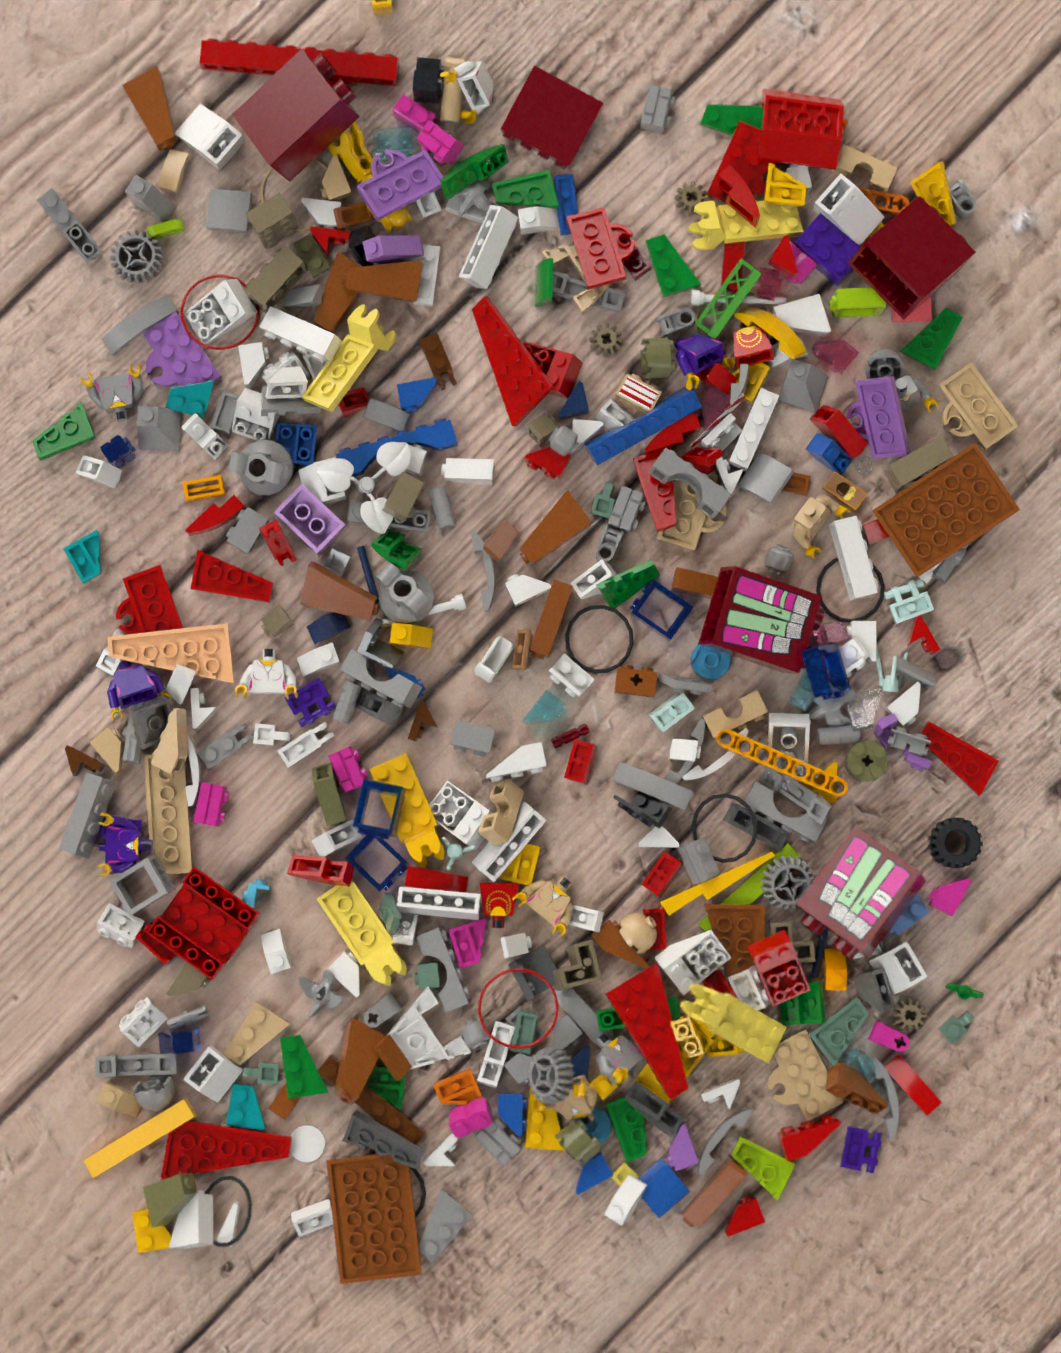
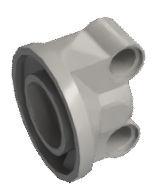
M259 440L251 443L243 452L232 451L228 471L239 474L242 483L248 490L258 495H273L281 492L289 484L293 475V462L290 453L283 445L273 440ZM257 459L262 460L266 466L264 474L259 477L253 470L254 462Z
M389 562L375 576L381 586L378 597L380 608L386 617L393 622L399 624L418 623L427 617L433 608L435 599L433 587L429 580L419 572L411 570L399 571ZM401 586H411L409 595L399 597L395 594L396 590Z

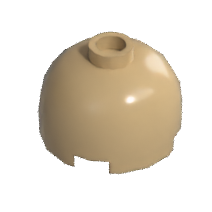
M635 912L628 914L618 922L622 926L619 931L623 939L630 947L634 945L638 948V954H643L655 943L657 939L656 922L652 917Z

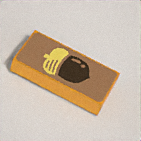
M837 472L832 474L823 487L824 490L854 511L857 510L867 496L864 491Z

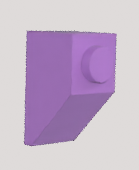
M685 1122L681 1123L668 1148L670 1155L666 1156L670 1168L674 1166L676 1171L699 1163Z

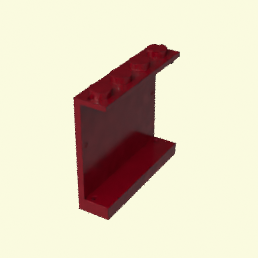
M534 65L500 130L504 133V138L512 142L515 139L521 142L520 146L528 151L534 149L538 152L537 155L545 160L550 158L556 161L555 165L565 170L567 167L571 170V164L596 117L603 111L605 105L602 101Z

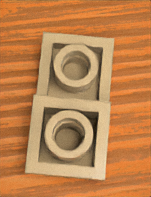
M170 149L161 171L158 189L172 193L178 192L184 179L183 171L190 159L189 153Z

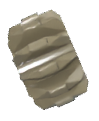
M691 182L690 187L687 183H684L683 189L678 188V194L674 197V200L678 201L675 205L676 208L682 207L680 211L682 214L687 210L688 216L692 215V211H694V207L698 203L708 201V198L704 197L707 195V191H700L702 188L701 184L697 188L694 187L695 182ZM695 197L691 202L688 201V198Z
M608 323L605 324V329L598 325V331L593 330L592 335L594 337L589 339V342L594 343L591 349H598L596 352L597 356L601 352H604V358H607L608 352H610L612 357L615 356L614 350L620 351L621 347L618 344H623V339L619 338L622 335L621 331L615 333L616 326H613L610 330ZM603 338H610V344L608 342L603 344Z
M910 997L907 998V1004L903 999H900L899 1001L902 1006L895 1005L894 1008L899 1011L898 1013H892V1016L898 1017L893 1021L894 1024L901 1023L899 1029L904 1030L906 1027L909 1033L912 1031V1026L918 1031L919 1026L917 1023L925 1025V1022L920 1020L921 1017H927V1014L921 1013L925 1006L918 1007L920 1001L917 999L912 1004V998ZM907 1010L914 1012V1015H911L913 1016L912 1019L905 1018Z

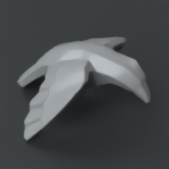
M479 180L477 184L469 185L457 194L464 197L459 207V218L472 205H476L478 209L486 212L490 205H494L484 194L485 190L491 188L489 182Z
M823 680L813 697V701L818 707L811 712L810 720H817L825 716L828 725H851V719L841 714L840 707L854 700V691L847 688L839 695L831 696L828 693V682Z
M330 970L323 971L321 983H314L304 976L298 977L299 984L305 995L309 998H314V1003L308 1017L317 1015L323 1005H327L329 1009H335L343 1003V997L335 994L332 990L335 976Z

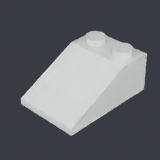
M769 713L768 747L808 764L809 714ZM780 757L776 760L777 767L781 769L786 767L787 763L784 758ZM797 766L795 774L803 777L805 775L804 767Z

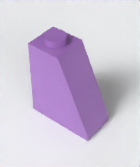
M377 236L363 241L366 260L381 265L406 262L424 255L420 236Z

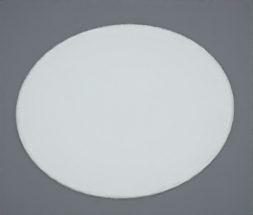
M304 1125L292 1132L290 1152L294 1158L301 1162H312L322 1155L325 1148V1139L319 1129L310 1125Z

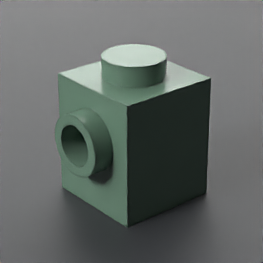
M438 962L418 964V973H414L415 985H419V989L424 990L429 986L432 992H436V988L440 987Z

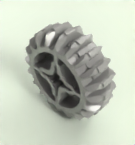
M134 230V235L127 231L126 238L122 235L119 236L121 239L120 243L114 241L117 248H111V252L114 253V255L110 256V259L114 261L111 266L116 268L114 271L116 275L121 274L120 278L122 280L127 278L128 283H132L134 279L136 284H140V279L147 283L146 277L150 276L151 279H154L152 273H159L160 271L157 266H163V263L159 261L164 259V255L160 253L163 249L161 246H158L159 241L157 239L153 240L154 237L151 234L146 237L145 231H142L140 236L137 230ZM135 243H142L135 248L129 247L130 245ZM148 247L152 250L151 262L145 258ZM123 253H126L128 256L125 268L122 265ZM131 254L134 256L139 254L142 260H135ZM139 266L145 267L143 270L140 271H132Z
M788 855L786 859L784 856H780V862L773 859V866L767 864L769 871H762L766 878L760 879L765 884L761 887V890L765 891L763 896L766 899L769 898L768 902L771 905L775 904L776 908L779 909L782 906L784 910H787L790 906L791 909H795L796 903H798L813 883L811 880L815 876L810 874L812 869L807 867V862L801 861L799 857L793 858V856ZM789 868L798 869L801 875H792ZM790 879L789 885L786 886L785 883ZM775 890H784L787 897L777 896Z
M546 1048L537 1051V1054L533 1055V1061L529 1062L531 1068L528 1069L530 1076L527 1079L530 1080L531 1094H535L536 1099L541 1102L559 1103L569 1096V1091L573 1090L571 1084L575 1082L573 1080V1074L575 1073L572 1072L574 1065L570 1064L571 1058L567 1057L566 1052L558 1048Z

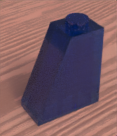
M199 1028L158 1033L161 1054H181L201 1049Z

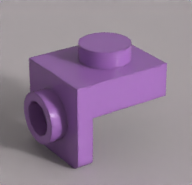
M895 714L889 717L883 716L877 721L874 734L884 748L891 746L887 742L889 736H894V734L890 733L891 730H896L898 718Z
M906 744L902 754L905 756L903 761L912 764L911 768L921 772L923 769H929L932 761L908 752L910 745Z

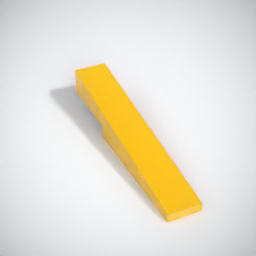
M773 852L766 853L664 899L659 903L669 916L701 894L706 900H709L775 855Z
M185 1098L83 1161L92 1177L95 1178L194 1118L197 1114L189 1100Z

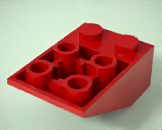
M524 341L523 345L555 387L549 394L568 399L583 362L573 354Z
M785 930L747 946L772 1006L810 991L791 940Z
M832 1115L821 1117L819 1122L814 1123L812 1120L800 1123L801 1127L793 1128V1126L781 1128V1132L777 1133L783 1157L787 1161L808 1156L841 1125V1121L836 1117H832Z

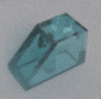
M810 664L803 669L788 703L806 711L816 695L825 672Z
M546 689L522 720V723L527 725L551 722L556 718L560 719L566 712L564 709L566 704Z

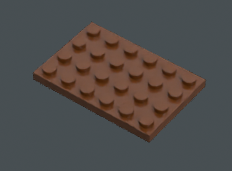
M973 443L872 511L915 576L919 577L1020 511V509L980 449Z
M378 1154L326 1160L340 1284L422 1275L410 1167L394 1161L392 1156L384 1155L383 1157Z

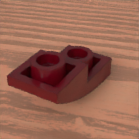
M623 237L620 239V242L623 244H627L631 241V239L627 237ZM636 245L633 254L622 262L635 281L651 270V266L639 253Z

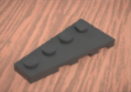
M357 1110L352 1114L343 1141L346 1143H350V1141L355 1142L359 1148L366 1149L368 1147L376 1150V1154L380 1156H392L394 1161L415 1169L419 1168L426 1153L419 1146Z

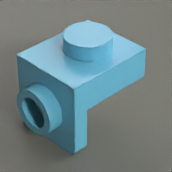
M255 879L254 883H249L248 891L244 890L242 901L255 908L258 889L270 890L271 886L266 885L267 881Z

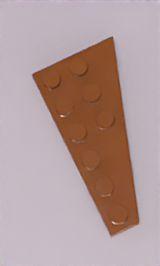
M704 904L712 932L732 957L723 964L728 980L730 976L754 966L747 946L765 938V905Z

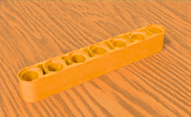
M723 729L716 735L717 745L734 754L831 796L839 797L847 792L848 785L840 777L734 731ZM726 733L730 736L731 741L729 744H723L720 741L721 734ZM745 741L749 744L748 752L740 751V742ZM761 749L768 753V758L764 761L760 760L757 756L758 751ZM780 757L786 760L787 764L784 769L776 765V760ZM797 766L804 767L805 775L803 777L795 774ZM816 774H821L824 777L822 785H817L814 782ZM835 782L842 784L843 789L840 793L833 791L832 787Z

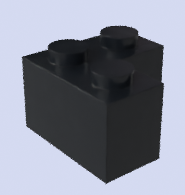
M417 57L412 87L415 102L438 104V97L442 98L443 85L440 78L444 77H440V74L444 72L445 66L441 65V59Z

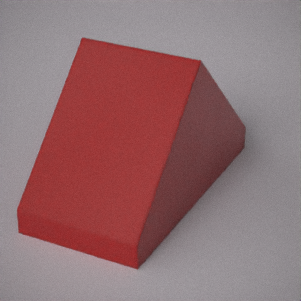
M785 235L768 264L785 275L796 278L798 272L788 235Z
M361 387L349 390L338 405L344 417L347 418L366 409L370 398L365 388Z

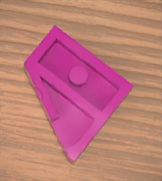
M486 918L448 930L460 969L480 963Z

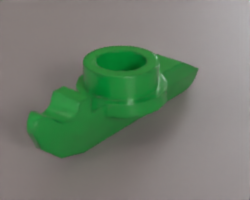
M948 983L945 986L951 992L956 991L959 998L964 1000L969 997L982 998L984 993L971 989L967 985Z

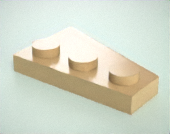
M256 1002L227 1047L224 1055L241 1065L291 1023Z

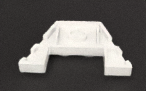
M429 986L387 1034L393 1038L412 1066L411 1069L429 1065L442 1059L448 1060L454 1058V1056L471 1053V1049L466 1046L462 1036L442 1046L422 1016L423 1013L439 1004Z

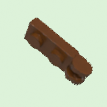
M438 333L419 340L432 374L436 377L441 391L445 389V383L440 375L448 373L450 383L453 386L457 385L452 372L453 369Z

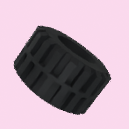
M956 817L947 818L938 822L937 826L931 830L932 834L928 838L930 840L928 847L931 849V855L935 857V861L941 863L944 867L963 868L969 866L973 861L977 860L978 854L982 851L980 850V847L983 846V841L980 840L982 835L978 833L977 826H974L969 820ZM951 831H959L965 837L966 847L959 855H952L945 848V837Z

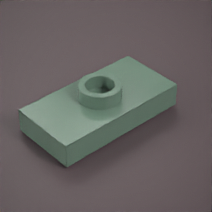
M385 892L379 908L381 918L385 922L388 934H395L401 917L392 893Z
M522 1010L518 1011L512 1045L521 1046L533 1043L539 1014ZM532 1046L522 1049L511 1048L510 1051L531 1055Z

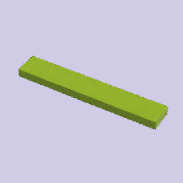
M786 844L781 851L777 852L774 857L767 861L720 904L750 905L765 892L761 890V887L765 884L760 879L766 878L762 871H769L767 864L773 866V859L780 862V856H784L786 859L788 855L793 856V858H802L789 844ZM707 915L698 923L704 932L712 931Z

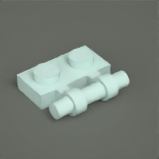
M921 579L908 581L906 585L898 588L895 586L890 588V591L884 592L886 600L894 598L896 602L889 605L895 624L934 610L928 592L919 594L918 588L924 586ZM911 592L913 597L902 600V594Z

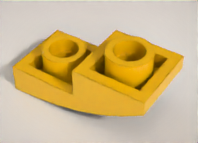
M690 1016L671 1021L676 1040L680 1042L685 1059L706 1052L699 1032Z

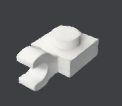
M255 723L254 744L274 746L275 740L290 741V733L277 732L276 725Z

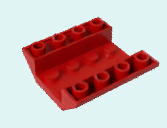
M763 89L761 108H763L762 134L758 143L757 159L836 170L843 130L844 105L841 99Z
M193 866L183 880L181 889L163 914L156 918L146 933L213 980L241 945L260 913Z

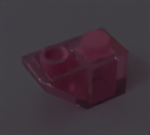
M845 340L815 342L812 347L815 357L819 360L824 359L833 372H839L841 375L859 354Z
M714 385L710 386L700 400L702 405L700 412L704 431L731 406L729 404L731 397Z

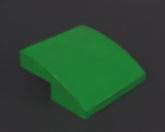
M553 258L543 260L536 266L535 307H543V302H552Z
M388 528L371 545L386 561L403 570L409 568L421 556L422 548L404 542L406 535Z
M822 981L807 982L810 991L780 1003L782 1025L826 1022Z

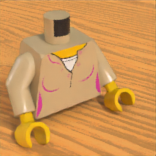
M826 495L819 496L816 499L810 497L794 518L793 531L794 538L805 549V555L816 559L814 552L821 553V549L810 545L811 541L833 512L837 517L844 519L843 513L845 511L851 513L849 509L839 505Z
M564 876L556 885L544 880L532 883L512 898V900L516 898L521 900V904L518 907L526 903L554 926L552 934L558 930L561 932L560 939L564 936L566 928L572 919L573 910L571 898L565 894L572 883Z
M585 1075L573 1078L575 1081L571 1084L573 1090L569 1091V1096L564 1101L550 1104L540 1100H533V1109L535 1111H543L546 1108L553 1109L569 1121L580 1117L584 1124H589L595 1118L591 1112L597 1102V1089L589 1085Z

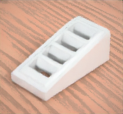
M239 1201L233 1203L217 1237V1241L220 1243L229 1242L235 1238L240 1210Z

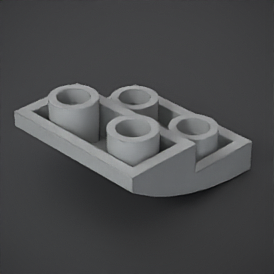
M210 189L206 228L209 230H228L229 232H248L249 220L246 213L251 210L253 194L244 191Z
M759 452L738 486L755 494L759 499L773 504L794 473V470Z

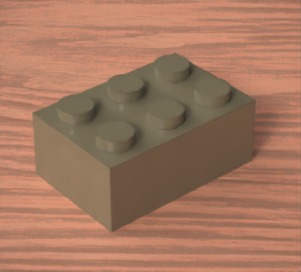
M280 192L246 213L252 229L265 249L276 246L280 242L279 240L285 236H292L298 228L294 214Z
M286 246L283 249L279 248L273 255L274 259L269 264H264L259 271L260 274L256 278H252L246 285L245 291L249 299L265 313L268 312L270 306L275 307L307 272L304 262Z
M939 436L889 465L884 474L895 492L902 491L951 459L953 454L943 437Z

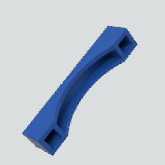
M684 387L671 394L661 404L643 416L619 428L602 433L587 441L584 445L592 461L600 465L698 410L702 405L695 391Z
M444 418L435 421V424L427 426V424L415 427L416 430L408 432V430L396 433L397 436L391 438L389 436L380 437L377 439L378 442L371 444L370 442H363L355 449L350 447L341 449L335 455L337 459H345L353 465L354 471L351 476L356 477L364 474L368 466L377 458L378 449L385 443L406 442L410 446L417 444L437 451L458 446L451 420L446 421Z

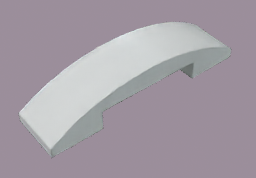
M745 728L738 734L747 737L748 729ZM744 741L739 743V749L743 745ZM728 751L704 771L697 765L685 774L682 780L689 781L707 776L724 766L735 754Z
M187 732V747L193 785L185 786L188 806L194 807L198 801L202 782L200 757L197 753L198 750Z

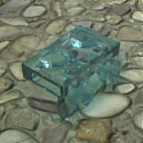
M411 126L372 130L374 156L379 154L380 159H388L384 155V150L388 149L402 152L406 157L414 152Z
M857 1048L845 1052L846 1056L842 1057L844 1062L849 1064L856 1061L861 1075L866 1079L875 1076L873 1073L876 1070L872 1058L867 1057L866 1052L857 1050Z

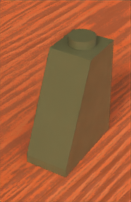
M331 763L313 767V783L326 825H339L346 821V813Z
M193 1173L179 1174L143 1187L152 1228L168 1225L197 1194Z

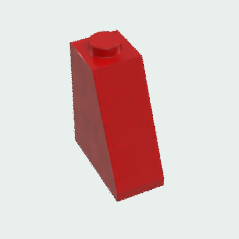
M823 405L810 418L811 422L828 438L833 439L849 457L855 458L861 455L864 448L868 445L838 409Z

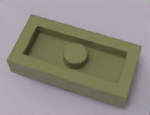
M311 234L293 243L313 279L330 269Z

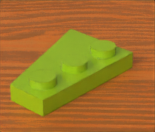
M739 1136L731 1155L778 1201L796 1164Z

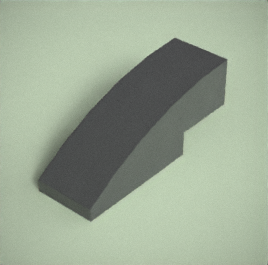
M732 802L723 821L753 836V821L748 810ZM755 814L758 827L756 839L781 851L790 833Z
M637 1081L634 1082L624 1097L634 1109L670 1138L684 1120L683 1116L668 1107L669 1104Z

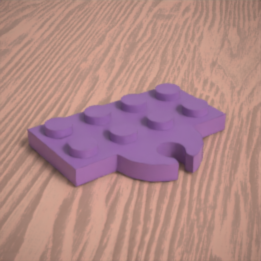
M384 150L385 157L391 160V163L388 165L381 163L379 154L374 157L371 167L372 178L357 185V190L377 221L442 187L440 179L443 176L426 150L410 158H407L402 152L397 150Z
M176 312L143 333L153 348L146 361L147 375H151L155 368L163 369V374L160 377L152 379V382L162 387H171L175 384L186 386L190 383L197 384L207 382L208 380H214L215 382L221 378V375L200 345L187 334L182 320Z
M894 376L856 381L859 401L849 407L846 418L850 419L854 416L859 418L860 424L852 423L851 425L863 439L869 441L872 459L910 454L911 451Z

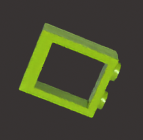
M872 287L836 289L834 295L831 296V300H829V311L833 312V318L881 316L886 307V302Z

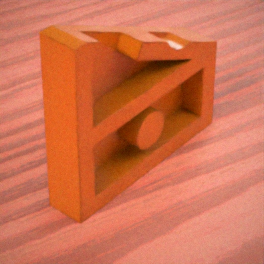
M471 1068L433 1083L441 1104L457 1103L458 1105H467L473 1100L483 1098Z

